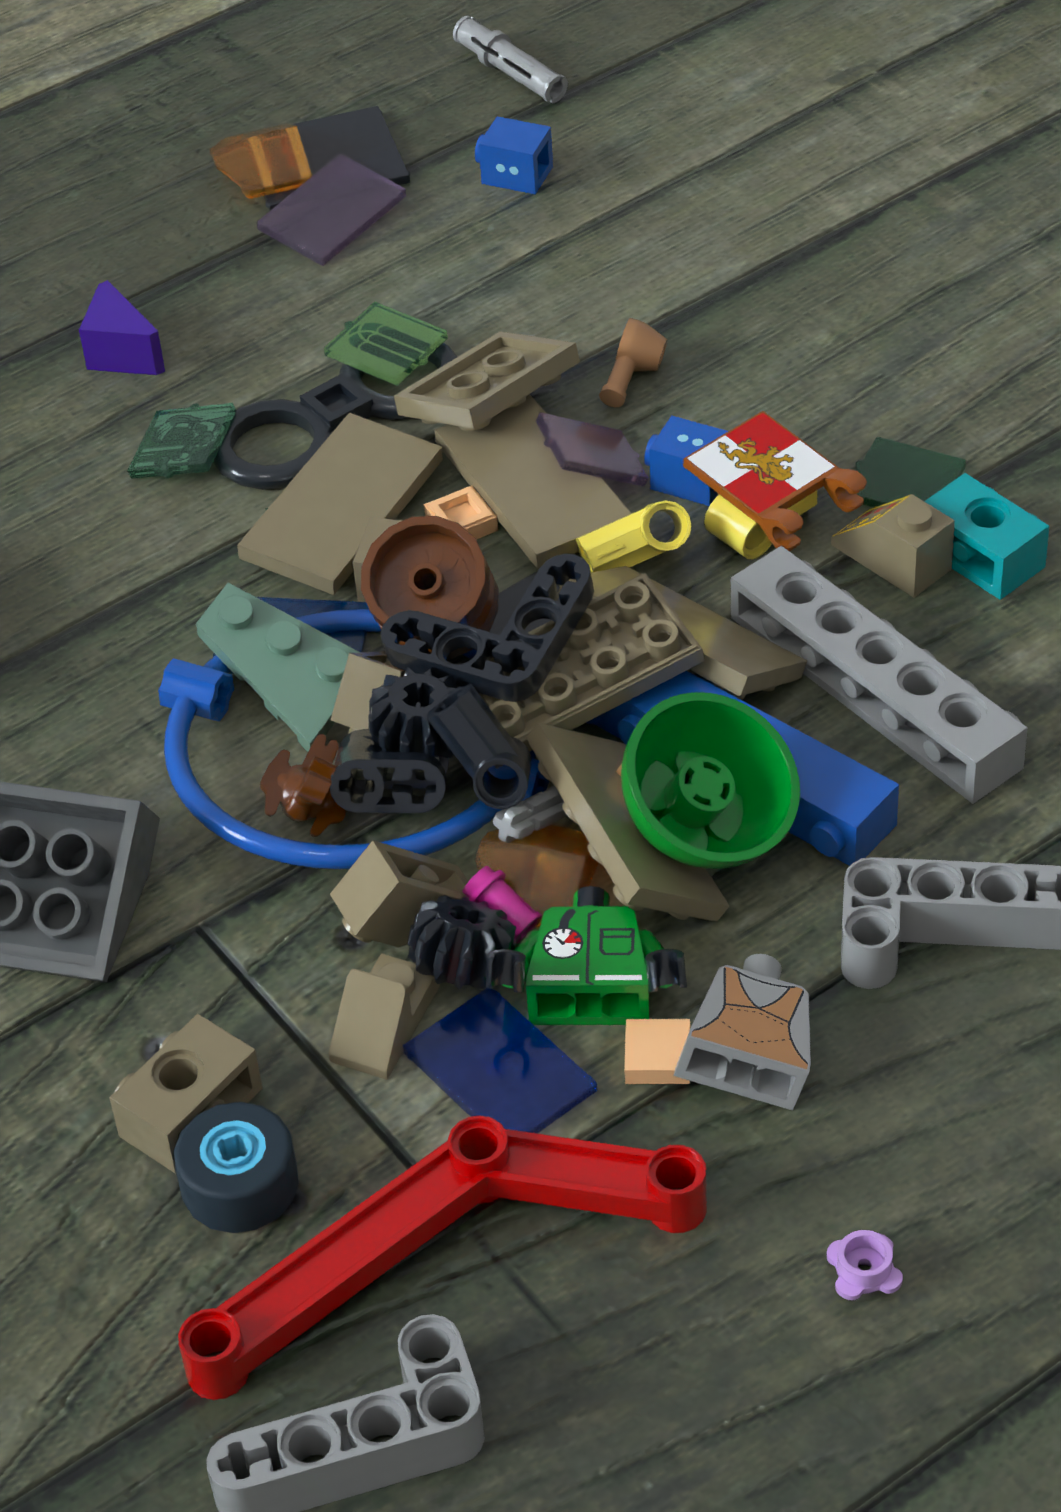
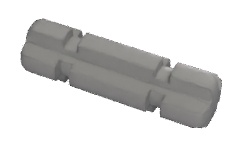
M556 787L547 788L546 791H541L528 797L511 808L497 812L493 819V825L499 829L498 838L510 843L565 818L566 813L562 808L564 800Z

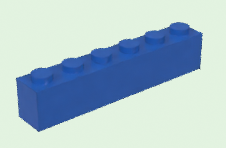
M688 671L586 722L594 724L620 738L627 745L630 735L641 718L652 707L665 699L691 692L714 693L735 699L763 716L782 736L794 758L800 782V801L795 820L788 831L789 833L813 845L820 853L829 857H835L850 866L853 862L866 858L897 826L898 783Z

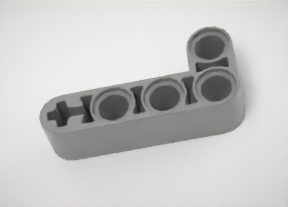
M882 857L862 858L855 861L847 868L844 877L841 940L842 974L848 982L861 988L873 989L889 984L895 977L898 968L899 942L1061 950V866Z
M430 1314L410 1320L401 1329L398 1337V1351L403 1384L237 1431L219 1439L211 1447L207 1457V1472L218 1511L300 1512L461 1465L473 1459L480 1452L485 1440L480 1394L460 1332L455 1324L443 1316ZM428 1358H440V1359H442V1360H439V1361H437V1362H435V1363H423V1362H422V1361H424V1360H426V1359H428ZM457 1415L462 1417L455 1422L439 1421L446 1416ZM382 1435L394 1436L386 1442L376 1443L371 1441ZM312 1455L325 1456L323 1459H320L316 1462H301L303 1459ZM279 1467L282 1468V1469L277 1470V1471H274V1470H273V1469H276V1468H279Z

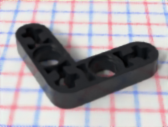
M561 554L548 559L538 570L500 635L419 611L408 610L399 612L391 616L384 623L381 630V639L387 659L393 666L404 671L409 667L415 674H424L433 667L437 678L454 676L457 687H465L472 684L478 693L510 702L526 700L533 696L542 686L593 598L594 586L589 564L584 558L575 554ZM556 584H557V585H563V587H562V589L560 590L559 594H558V591H557ZM538 619H550L556 623L554 628L546 634L531 635L525 632L526 627ZM414 636H419V637H420V640L413 639V638H414ZM400 641H403V642H406V643H405V645H400L399 642H400ZM467 647L477 651L472 660L463 664H452L446 661L448 655L458 648ZM524 667L525 671L517 670V668ZM503 671H504V672H507V673H511V675H510V676H504Z

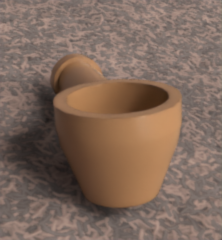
M629 318L619 344L614 366L607 383L600 391V400L610 407H621L626 400V390L633 372L659 370L668 339L648 324Z

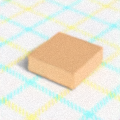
M472 485L424 504L425 516H439L457 522L476 540L498 531L496 514Z
M626 1019L625 1084H690L689 1080L674 1076L677 1062L690 1030V1019Z

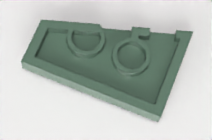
M227 583L197 621V635L240 681L245 680L264 700L266 709L277 720L282 719L297 735L299 744L308 752L315 738L319 734L326 736L335 722L330 719L349 653H359V651L242 589Z

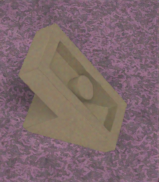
M382 953L370 973L351 969L346 979L328 1053L329 1061L388 1080L440 987V984L435 982V977L432 975H422L417 972L415 963Z

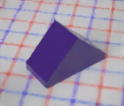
M108 280L100 283L79 328L87 370L158 375L165 372L158 330Z

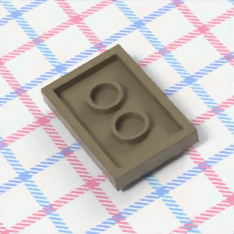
M499 331L394 395L398 415L422 419V422L425 424L443 423L459 426L463 431L482 429L490 424L492 417L507 408L516 407L524 403L526 396L541 386L550 385L560 380L562 373L580 362L577 346L574 342Z

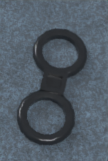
M395 333L380 336L422 355L428 354L424 359L435 364L438 369L457 358V355L450 346L443 342L432 350V348ZM380 339L370 341L371 346L395 356L408 355L423 358ZM360 345L354 351L358 352L359 349L364 347L365 345ZM365 347L360 351L362 355L377 361L391 357L369 347ZM344 363L338 376L300 395V402L287 399L263 400L235 410L212 461L223 476L240 486L261 490L286 488L349 413L365 419L378 417L399 420L410 419L411 417L398 415L394 396L378 394L367 388L361 381L365 371ZM270 423L297 425L308 431L314 439L309 449L297 459L277 465L264 466L248 463L238 457L233 451V447L239 437L252 428Z

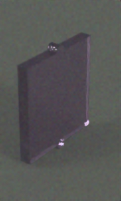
M539 413L536 423L545 438L544 445L551 448L561 469L645 487L649 477L638 460L640 455L632 450L621 430Z

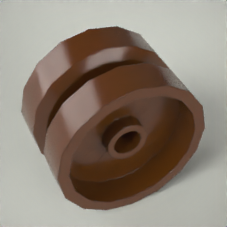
M439 516L410 517L388 527L371 544L361 566V591L371 614L381 630L384 623L391 616L399 612L411 610L490 632L499 611V588L476 538L459 523ZM414 636L413 639L420 640V637ZM400 641L399 643L400 645H405L406 642ZM467 647L458 648L452 651L446 660L456 658L473 649Z

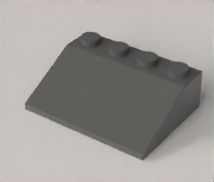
M0 782V967L106 983L149 875L160 818L139 800Z

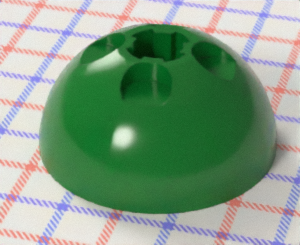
M705 692L684 693L665 699L652 707L641 718L630 735L622 760L621 782L624 800L632 821L652 846L680 863L708 869L729 868L748 863L776 846L790 830L795 820L800 801V782L794 758L778 731L754 709L735 699Z

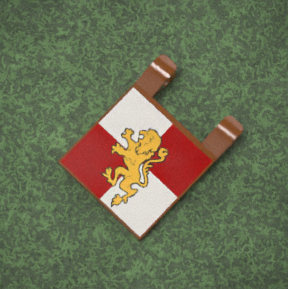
M761 411L688 455L683 461V467L760 525L774 547L783 546L788 551L801 544L800 537L794 533L803 527L802 517L795 511L788 509L789 507L823 486L837 507L844 512L854 511L864 503L863 497L857 495L858 492L865 489L867 484L866 478L861 473L855 470L839 468L764 411Z

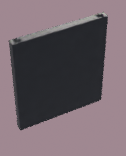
M378 106L242 135V146L246 149L266 200V207L270 210V213L410 183V172L406 169L383 118V113Z

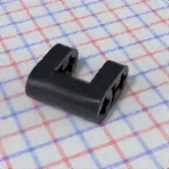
M368 729L355 730L346 735L339 745L334 763L337 767L330 779L332 780L330 786L331 796L337 805L343 809L357 813L428 812L438 806L444 797L449 758L439 755L433 757L430 754L421 752H382L379 743L372 741V735ZM388 768H394L393 773H387ZM384 788H393V797H382ZM426 788L425 795H413V789Z

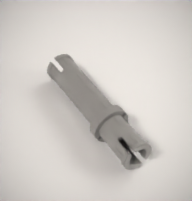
M468 15L462 17L456 23L453 30L454 41L476 53L479 61L489 68L497 67L517 82L543 97L548 103L558 102L566 93L568 81L565 76L559 75L533 56L513 45L509 36L502 31H492L479 23L474 17Z

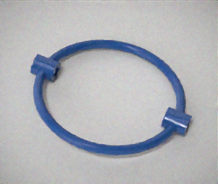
M369 609L336 610L296 617V619L325 634L381 632L379 624ZM473 649L462 655L472 660L477 651ZM216 655L203 666L173 658L164 669L163 680L158 690L160 705L172 708L165 731L164 755L171 783L182 803L191 814L206 828L225 841L266 859L310 868L350 869L370 843L350 845L315 844L274 836L235 819L222 810L204 792L195 778L189 762L188 735L195 715L220 722L227 713L230 698L234 691L233 676L229 674L232 671ZM533 750L530 751L532 767L528 789L522 800L541 791H546L549 780L538 769L540 761L535 759L536 755ZM506 765L497 769L495 766H492L488 769L494 777L499 779H511L517 775L511 767ZM479 799L463 812L434 827L409 836L381 841V843L426 856L451 846L478 831L490 822L497 812L503 809L487 806Z

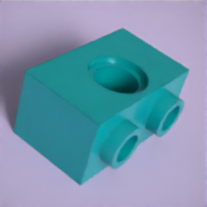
M964 473L924 501L955 520L952 569L999 600L1046 567L1050 526L1034 514L1028 513L967 473Z

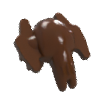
M319 734L315 738L302 765L291 767L288 763L290 752L285 749L281 750L268 765L260 781V788L265 793V814L269 817L273 816L280 803L283 813L293 821L306 822L307 820L315 819L310 830L312 837H318L330 824L341 823L347 810L337 805L330 792L331 775L334 774L337 767L332 763L339 748V743L337 740L332 739L326 746V736L324 734Z

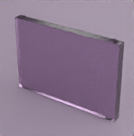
M339 154L258 220L257 229L324 266L405 198L406 189L350 158Z

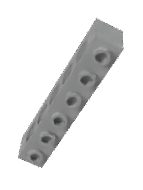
M780 546L731 577V619L740 626L807 660L803 672L805 676L972 804L1024 769L1028 727L1023 725L1017 716L1000 708L980 693L970 681L961 679L938 662L928 650L919 648L896 631L890 622L877 617L858 603L848 591L838 588L819 574L807 561L800 560L783 546Z

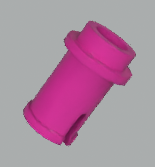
M485 866L468 881L462 892L470 901L477 903L486 901L488 908L505 912L507 920L516 927L514 939L518 944L529 931H532L538 925L542 915L538 911L536 912L504 881L506 874L502 870L494 872L489 866Z

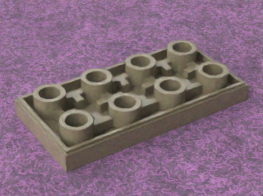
M530 394L526 396L524 403L516 407L507 408L492 417L490 424L482 429L463 431L459 426L449 424L435 429L436 444L442 446V452L470 486L472 485L496 514L500 524L537 569L548 559L556 555L578 553L579 548L576 538L632 514Z
M349 413L238 543L239 559L335 595L354 571L353 560L369 518L395 520L443 461L442 446Z
M627 566L592 572L591 577L594 586L592 600L642 574ZM650 579L703 649L705 661L688 669V672L699 674L712 681V685L739 699H744L746 694L761 690L774 691L776 686L802 678L807 660ZM560 585L558 594H559L560 590L562 589L563 585Z
M644 573L591 600L542 686L533 696L526 700L510 702L478 694L508 734L522 741L530 752L532 748L528 743L527 736L538 722L573 730L705 660L700 644L647 574ZM551 620L528 633L531 635L546 634L554 628L556 623ZM524 667L517 668V670L525 671ZM503 671L504 676H510V675H511V673H507V672H504V671ZM494 765V766H495V768L497 769V768H499V767H501V766H503V765Z
M538 722L527 736L529 745L540 761L538 769L547 780L554 784L564 800L562 804L564 812L579 825L589 841L587 849L590 855L602 864L615 884L613 892L617 899L635 911H642L644 908L668 912L670 915L681 920L694 917L718 921L729 908V904L706 868L686 865L664 855L644 838L632 821L623 796L621 776L616 772L622 764L626 744Z

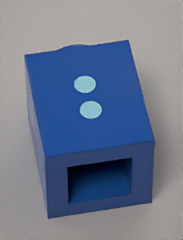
M497 116L487 132L479 136L475 147V160L477 163H480L482 184L536 195L553 168L551 127Z
M671 415L659 435L653 434L646 446L644 462L645 465L650 466V489L710 506L718 493L683 467V461L685 457L728 431Z

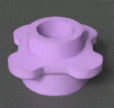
M858 1230L846 1235L842 1240L834 1241L829 1245L827 1261L836 1268L838 1279L835 1283V1289L842 1298L856 1300L862 1294L878 1290L891 1294L896 1292L902 1285V1272L895 1268L892 1262L893 1242L887 1236L870 1230ZM868 1265L871 1268L869 1270H861L858 1266Z

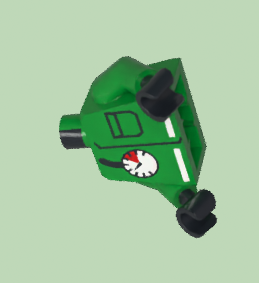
M595 886L578 889L573 896V907H550L544 911L540 929L529 931L514 950H494L488 953L486 988L493 989L494 986L503 985L507 988H513L514 992L522 993L526 983L529 1025H626V1019H650L649 992H658V987L667 988L672 985L687 988L684 953L677 949H665L651 931L638 928L634 910L628 906H610L609 893Z

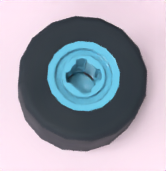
M245 1102L216 1105L198 1114L181 1131L174 1148L175 1170L183 1202L193 1218L210 1229L229 1233L257 1230L277 1220L293 1202L299 1185L292 1136L280 1116L261 1105Z

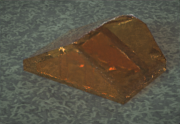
M285 123L225 137L209 149L216 168L240 186L242 193L249 199L313 184L312 174L296 125Z
M549 825L538 831L535 830L532 834L510 843L498 838L499 829L487 832L480 842L475 857L478 871L485 866H489L494 872L502 870L506 874L504 881L536 912L538 911L542 918L544 911L550 907H573L574 893L578 889L590 885L599 864L590 855L587 849L589 841L582 831ZM542 919L536 927H540Z

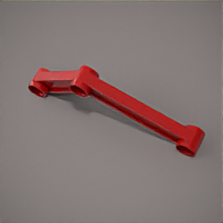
M481 1115L467 1117L459 1121L451 1129L448 1141L220 1306L200 1310L190 1315L184 1321L178 1333L179 1348L188 1383L192 1390L202 1398L218 1400L236 1394L245 1385L248 1375L252 1370L478 1203H488L498 1198H506L651 1220L659 1229L670 1233H685L693 1230L703 1222L707 1213L706 1163L697 1151L684 1145H668L654 1151L504 1129L500 1122L491 1117ZM672 1188H682L681 1190H672ZM212 1352H222L216 1356L204 1357Z

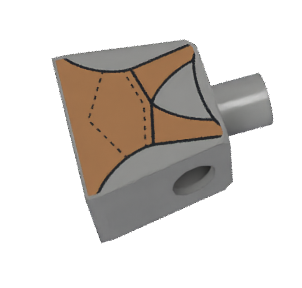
M754 954L747 957L744 961L743 969L730 965L719 967L689 1030L675 1068L674 1076L793 1110L811 1066L809 993L802 986L780 980L781 964L774 957L766 954Z

